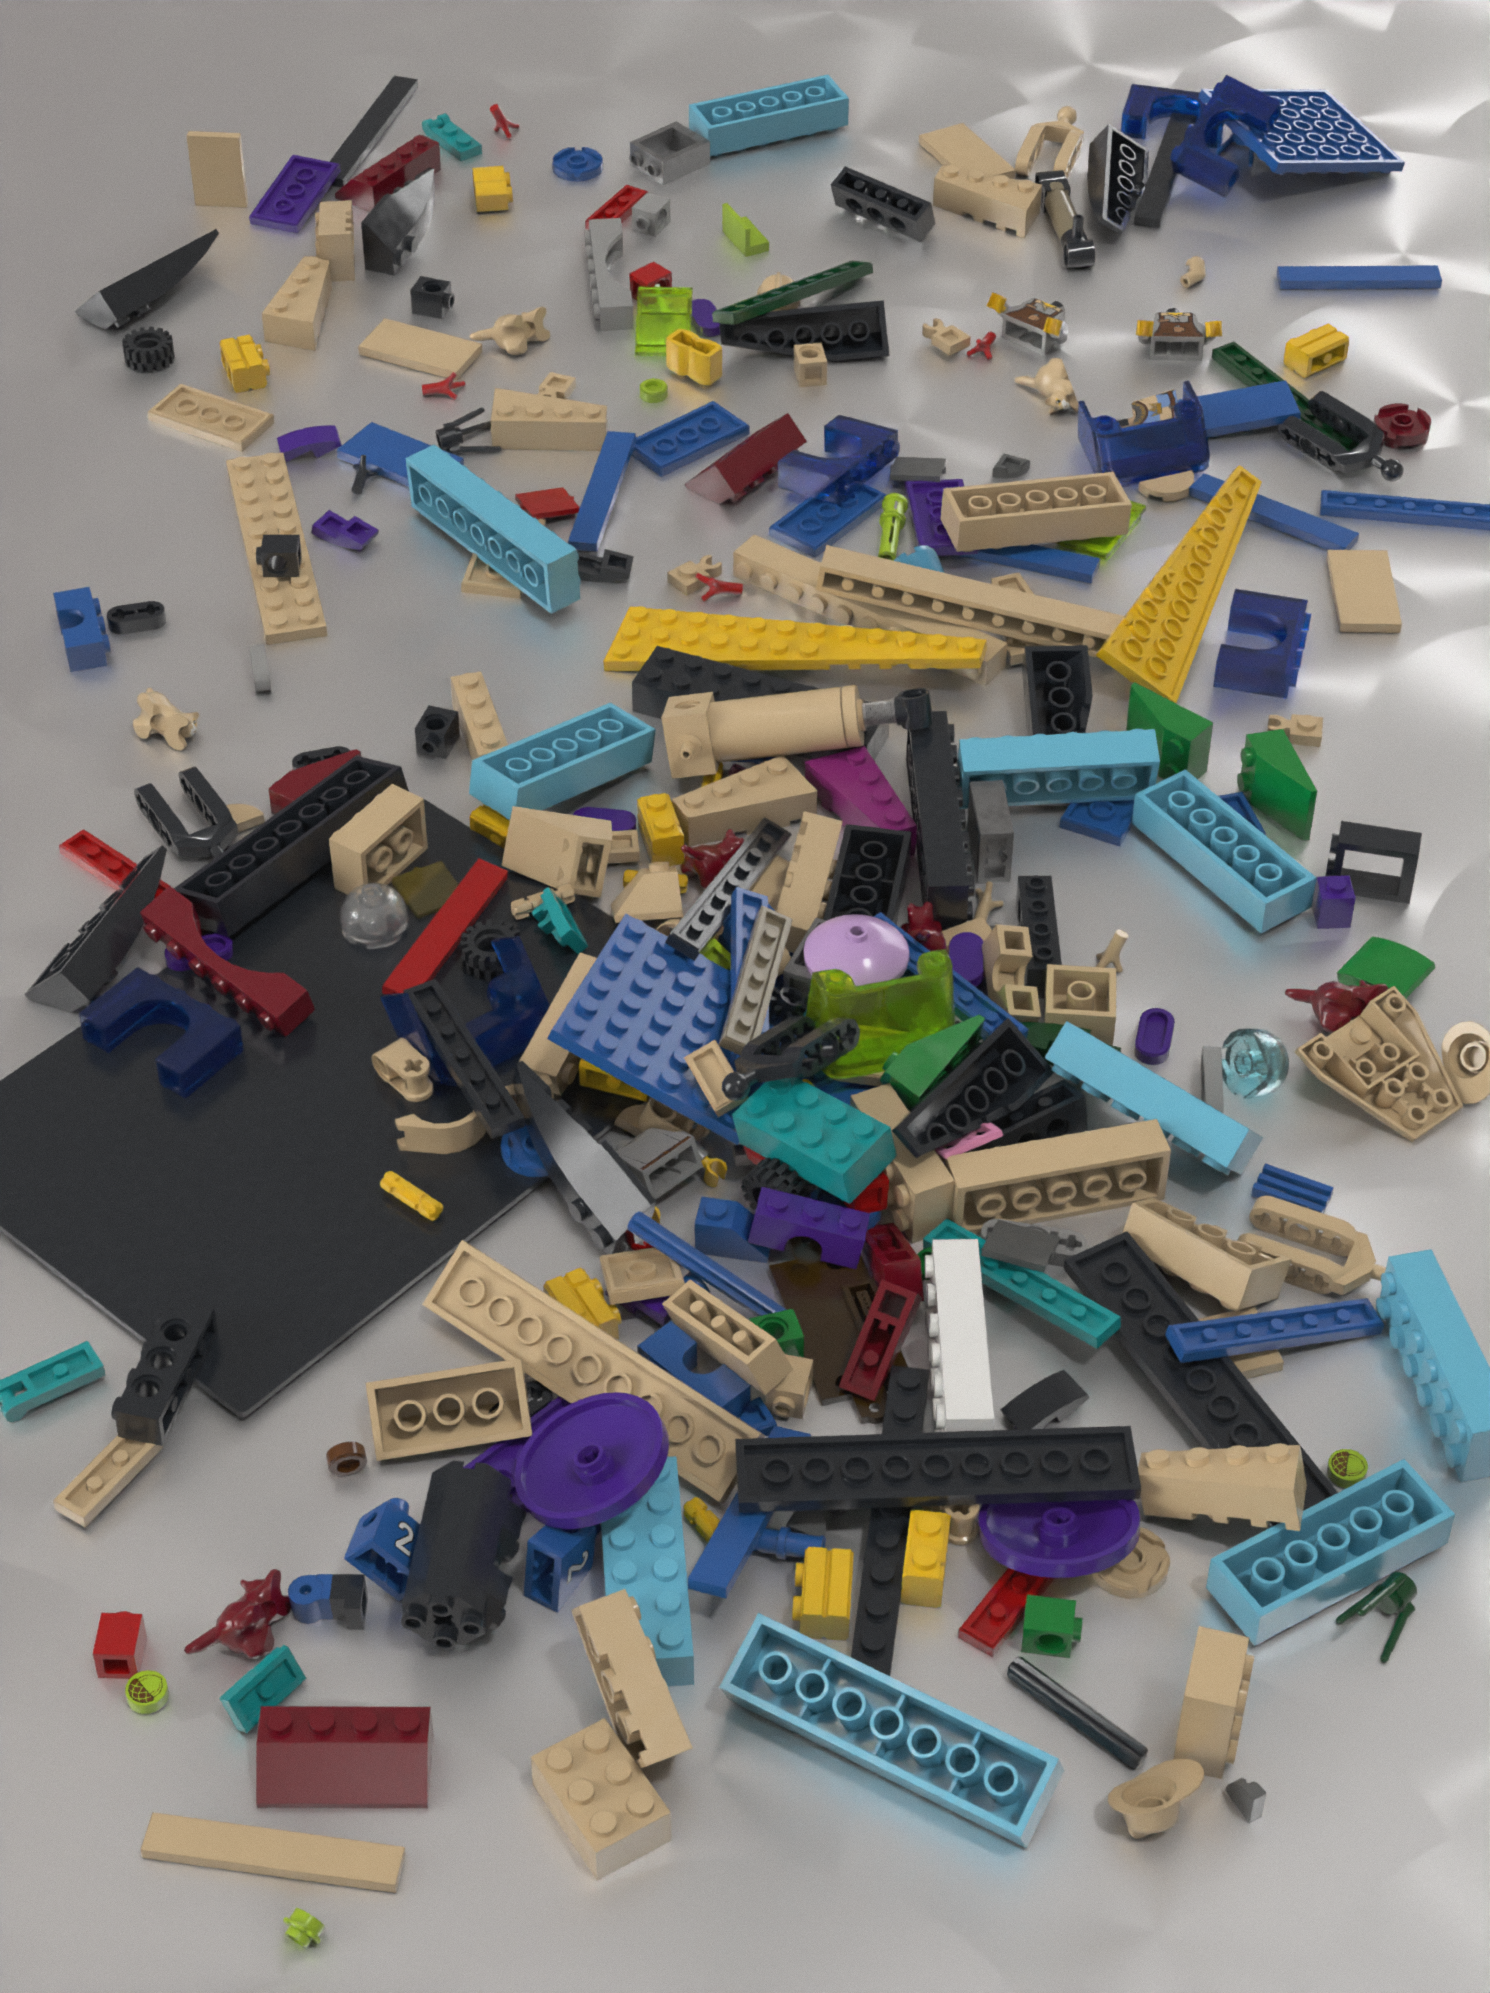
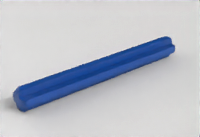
M638 1211L630 1219L627 1226L630 1232L755 1316L787 1310L644 1213Z

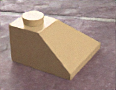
M653 862L649 864V868L641 869L610 904L615 923H619L625 914L641 921L683 917L678 873L675 866H669V862Z

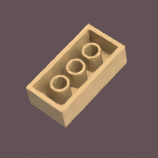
M890 1083L850 1096V1106L890 1126L891 1132L909 1112ZM892 1132L897 1157L883 1170L889 1178L887 1206L893 1213L897 1228L900 1232L904 1231L913 1244L922 1241L927 1234L946 1218L952 1221L955 1180L935 1150L915 1158Z

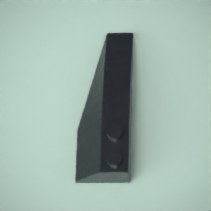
M429 167L415 176L414 181L408 180L403 188H395L393 194L384 195L361 222L365 270L394 276L405 265L412 253L417 250L430 224L434 210L436 192L434 168Z

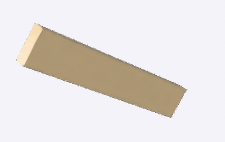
M152 1812L141 1846L142 1858L392 1893L397 1892L406 1856L405 1847L154 1812Z

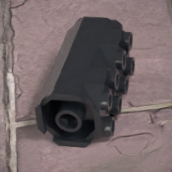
M453 1460L432 1472L402 1601L403 1614L401 1624L404 1628L432 1642V1645L439 1650L450 1651L456 1648V1644L465 1645L470 1643L472 1640L484 1635L488 1629H497L506 1616L504 1606L506 1605L513 1577L500 1567L502 1561L505 1563L510 1562L518 1553L520 1545L517 1540L520 1537L526 1511L513 1501L512 1494L510 1495L511 1479L486 1463H476L474 1469L463 1468L464 1461Z

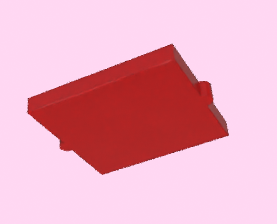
M564 487L515 494V500L520 505V508L536 519L576 514L580 509L574 501V496H570Z

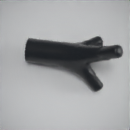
M361 455L360 465H353V468L356 470V476L351 490L357 495L362 494L367 480L378 476L376 471H367L366 455Z

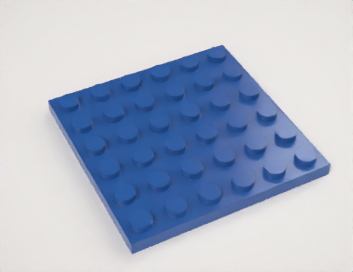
M1201 89L1198 98L1206 105V108L1212 111L1219 118L1220 122L1226 124L1235 133L1234 135L1238 136L1244 142V145L1256 153L1257 157L1264 161L1270 167V170L1276 174L1283 175L1285 172H1295L1298 174H1306L1307 172H1317L1320 174H1327L1328 172H1338L1341 174H1348L1349 172H1360L1363 174L1381 172L1389 174L1390 172H1402L1405 161L1326 89Z
M625 914L553 1026L547 1039L738 1145L739 1139L732 1114L742 1104L718 1117L684 1059L687 1055L713 1040H716L719 1045L731 1004V971L712 962L702 954L694 961L666 944L668 936L651 928L643 921ZM720 1047L731 1066V1051Z

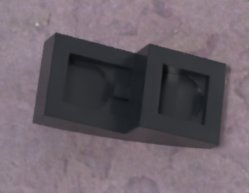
M605 549L601 558L577 551L579 557L577 561L578 575L581 581L615 582L629 579L634 556Z
M1061 1370L1032 1385L1000 1410L1017 1430L1042 1429L1055 1417L1061 1423L1090 1397L1065 1370Z

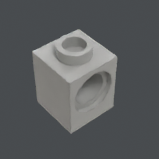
M646 193L632 207V231L656 237L671 222L670 199Z

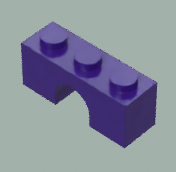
M761 1187L748 1243L784 1251L789 1239L805 1236L814 1239L821 1245L820 1261L856 1269L865 1242L870 1213Z

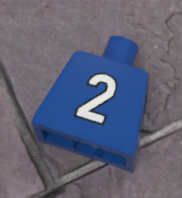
M392 1498L359 1519L344 1559L392 1597L400 1601L404 1597L420 1524L408 1515L410 1507L405 1500Z
M600 1524L578 1529H560L545 1525L527 1541L524 1596L558 1613L593 1566L595 1539L601 1531Z

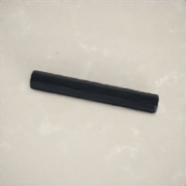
M1018 1656L1011 1662L1007 1672L1008 1678L1130 1767L1138 1768L1145 1761L1148 1749L1142 1743L1023 1657Z

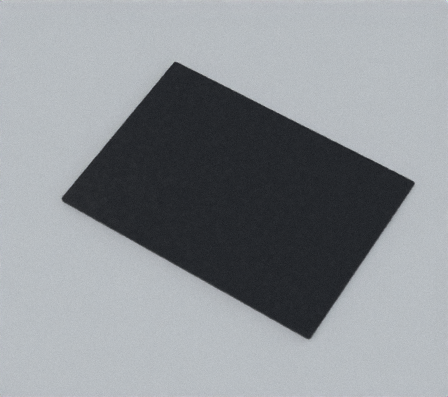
M425 799L424 809L428 849L369 902L365 904L334 888L331 862L313 873L307 881L300 883L289 891L286 897L277 900L265 909L262 915L253 918L245 924L238 933L229 937L233 944V955L228 960L229 963L252 971L285 973L308 991L315 1010L286 1037L275 1029L272 1031L266 1029L260 1023L255 1013L252 1011L249 1013L244 1012L236 1004L233 996L229 993L226 995L221 994L207 976L201 978L193 970L174 971L167 966L0 1080V1231L142 1342L150 1341L155 1331L156 1319L160 1313L165 1312L171 1299L215 1307L218 1334L194 1382L239 1417H246L452 1255L462 1240L466 1242L471 1240L549 1178V1175L544 1177H527L511 1170L506 1166L501 1155L502 1136L492 1139L487 1131L475 1145L461 1152L449 1154L401 1151L397 1144V1139L405 1137L404 1131L398 1130L395 1125V1119L414 1114L421 1120L434 1124L451 1123L461 1120L473 1112V1108L408 1005L383 994L382 986L478 858L507 870L508 878L476 922L481 921L482 925H486V920L492 919L493 924H497L498 920H503L504 926L511 923L514 925V930L518 928L520 936H522L523 964H520L521 968L518 972L513 970V976L508 977L506 974H503V980L497 981L496 976L492 977V981H485V976L478 980L474 978V973L469 975L466 972V968H463L461 943H459L433 980H437L504 1086L513 1084L516 1063L520 1061L579 955L569 945L562 947L552 932L549 934L544 933L538 927L540 922L533 917L532 913H529V917L521 920H516L512 915L510 906L512 901L520 898L528 900L527 896L542 892L547 887L553 888L554 891L557 889L503 867L504 849L478 832L471 830L470 827ZM575 894V901L567 904V907L589 946L581 953L597 958L619 923H615L612 916ZM491 948V949H486V950H483V951H485V952H496V951H499V950H501V949ZM400 1038L407 1039L429 1061L430 1071L428 1078L433 1083L434 1091L432 1095L421 1102L408 1101L391 1084L385 1082L378 1075L373 1066L371 1056ZM579 1071L574 1081L567 1086L562 1095L553 1093L555 1101L563 1099L571 1107L572 1117L577 1123L585 1120L593 1128V1133L590 1135L595 1140L615 1126L614 1123L623 1110L645 1102L581 1086ZM393 1171L443 1205V1211L439 1214L438 1219L435 1221L427 1219L418 1211L382 1189L380 1181L384 1178L385 1173Z

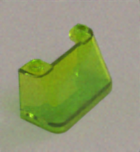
M945 949L923 953L918 958L916 966L919 975L856 986L850 975L839 969L812 972L806 1016L814 1020L816 1029L837 1017L854 1019L858 1023L860 1031L857 1046L823 1068L822 1071L825 1075L834 1079H847L884 1072L885 1070L882 1067L893 1052L900 1054L908 1044L955 1025L953 965Z

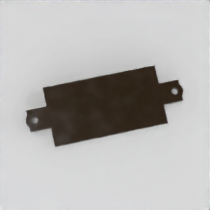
M805 1236L793 1237L788 1240V1244L795 1260L769 1265V1273L782 1307L787 1310L794 1309L804 1335V1358L813 1359V1386L821 1406L851 1400L861 1424L883 1423L890 1372L876 1401L839 1387L878 1290L874 1278L870 1277L861 1255L856 1269L820 1261L822 1247L817 1241ZM900 1349L893 1365L908 1367ZM871 1409H878L879 1411L873 1412Z

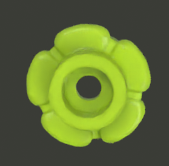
M295 1908L290 1918L284 1917L283 1922L289 1926L285 1935L304 1948H307L310 1942L314 1944L321 1942L319 1936L325 1929V1925L314 1916L300 1908Z

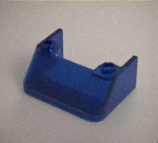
M1189 380L1183 381V399L1174 406L1175 418L1121 428L1115 418L1107 415L1092 418L1084 400L1078 401V440L1094 474L1114 472L1121 486L1126 487L1137 485L1142 481L1190 470L1193 473L1205 471L1210 465V450L1203 407Z
M519 936L496 938L491 941L505 973L495 977L489 983L487 989L488 1000L493 1010L465 1024L492 1067L526 1050L550 1007ZM408 993L385 994L381 996V1001L398 1039H407L421 1055L428 1059L430 1064L428 1074L435 1082L442 1086H457L456 1081L428 1039Z

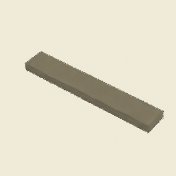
M762 905L756 914L719 1041L720 1047L740 1056L743 1047L749 1041L761 1035L793 920Z

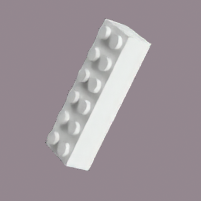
M978 1239L933 1240L932 1255H925V1278H930V1280H923L924 1303H927V1307H931V1309L925 1310L926 1332H929L930 1337H933L928 1338L927 1354L928 1361H931L932 1367H935L930 1368V1391H934V1397H938L932 1398V1420L936 1422V1427L940 1428L934 1429V1432L993 1430L994 1410Z

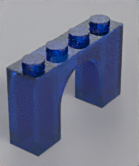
M1226 75L1222 82H1218L1215 85L1209 102L1204 103L1200 108L1198 119L1194 125L1190 124L1184 135L1185 139L1181 145H1177L1173 149L1170 156L1173 171L1226 198L1240 177L1238 165L1213 153L1207 147L1206 139L1209 133L1217 125L1235 120L1246 123L1268 134L1281 114L1280 101Z
M1132 84L1122 113L1121 132L1130 138L1145 140L1152 122L1161 118L1171 117L1172 112L1197 116L1196 125L1198 126L1196 146L1218 149L1223 143L1227 125L1220 122L1219 118L1206 108V105L1198 98L1200 92Z
M838 415L824 426V450L827 453L838 455L842 458H823L792 450L778 461V488L839 504L898 457L900 452L898 430Z
M1235 589L1230 607L1227 631L1265 637L1274 641L1278 646L1269 649H1251L1221 644L1216 661L1213 687L1287 699L1290 687L1296 688L1303 650H1305L1307 631L1310 628L1312 613L1306 612L1308 600Z
M139 967L135 968L79 1013L83 1039L107 1053H110L134 1032L149 1025L172 1024L186 1030V1033L156 1058L160 1084L185 1099L244 1050L242 1030L234 1019L226 1018L214 1011L206 1003L198 1002L188 996L183 990L172 987L162 981L157 975L150 974Z

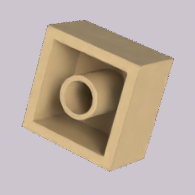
M1047 964L1043 1023L1064 1025L1068 1021L1077 1027L1090 1029L1092 1036L1106 1044L1113 1045L1116 1023V968Z

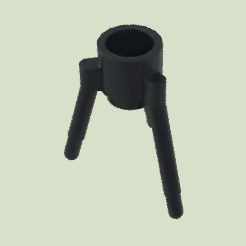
M483 407L453 422L443 424V428L435 430L439 448L444 451L449 450L454 455L458 453L500 452L502 450L500 446H459L463 444V435L491 427V421L461 430L457 427L484 413L485 409Z

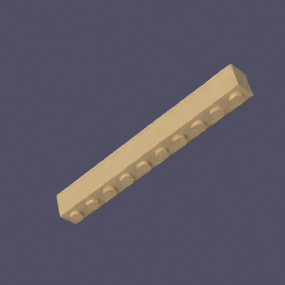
M755 534L733 552L734 577L844 625L868 629L880 628L890 631H911L922 634H942L944 636L987 639V651L981 668L947 669L984 686H987L1006 667L1007 642L974 628L815 591L820 562Z
M826 545L815 591L1045 646L1088 645L1089 656L1098 658L1096 653L1124 617L1123 615Z

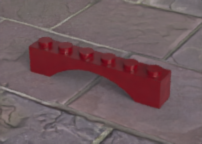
M171 886L140 911L146 925L143 929L151 940L156 943L159 941L163 942L167 950L177 960L183 957L189 961L190 968L199 977L207 976L211 979L213 986L221 994L226 995L229 993L233 996L236 1004L244 1012L249 1013L252 1011L255 1013L260 1023L269 1031L275 1029L286 1037L315 1010L308 991L285 973H265L247 970L219 957L206 945L202 938L201 922L192 902Z

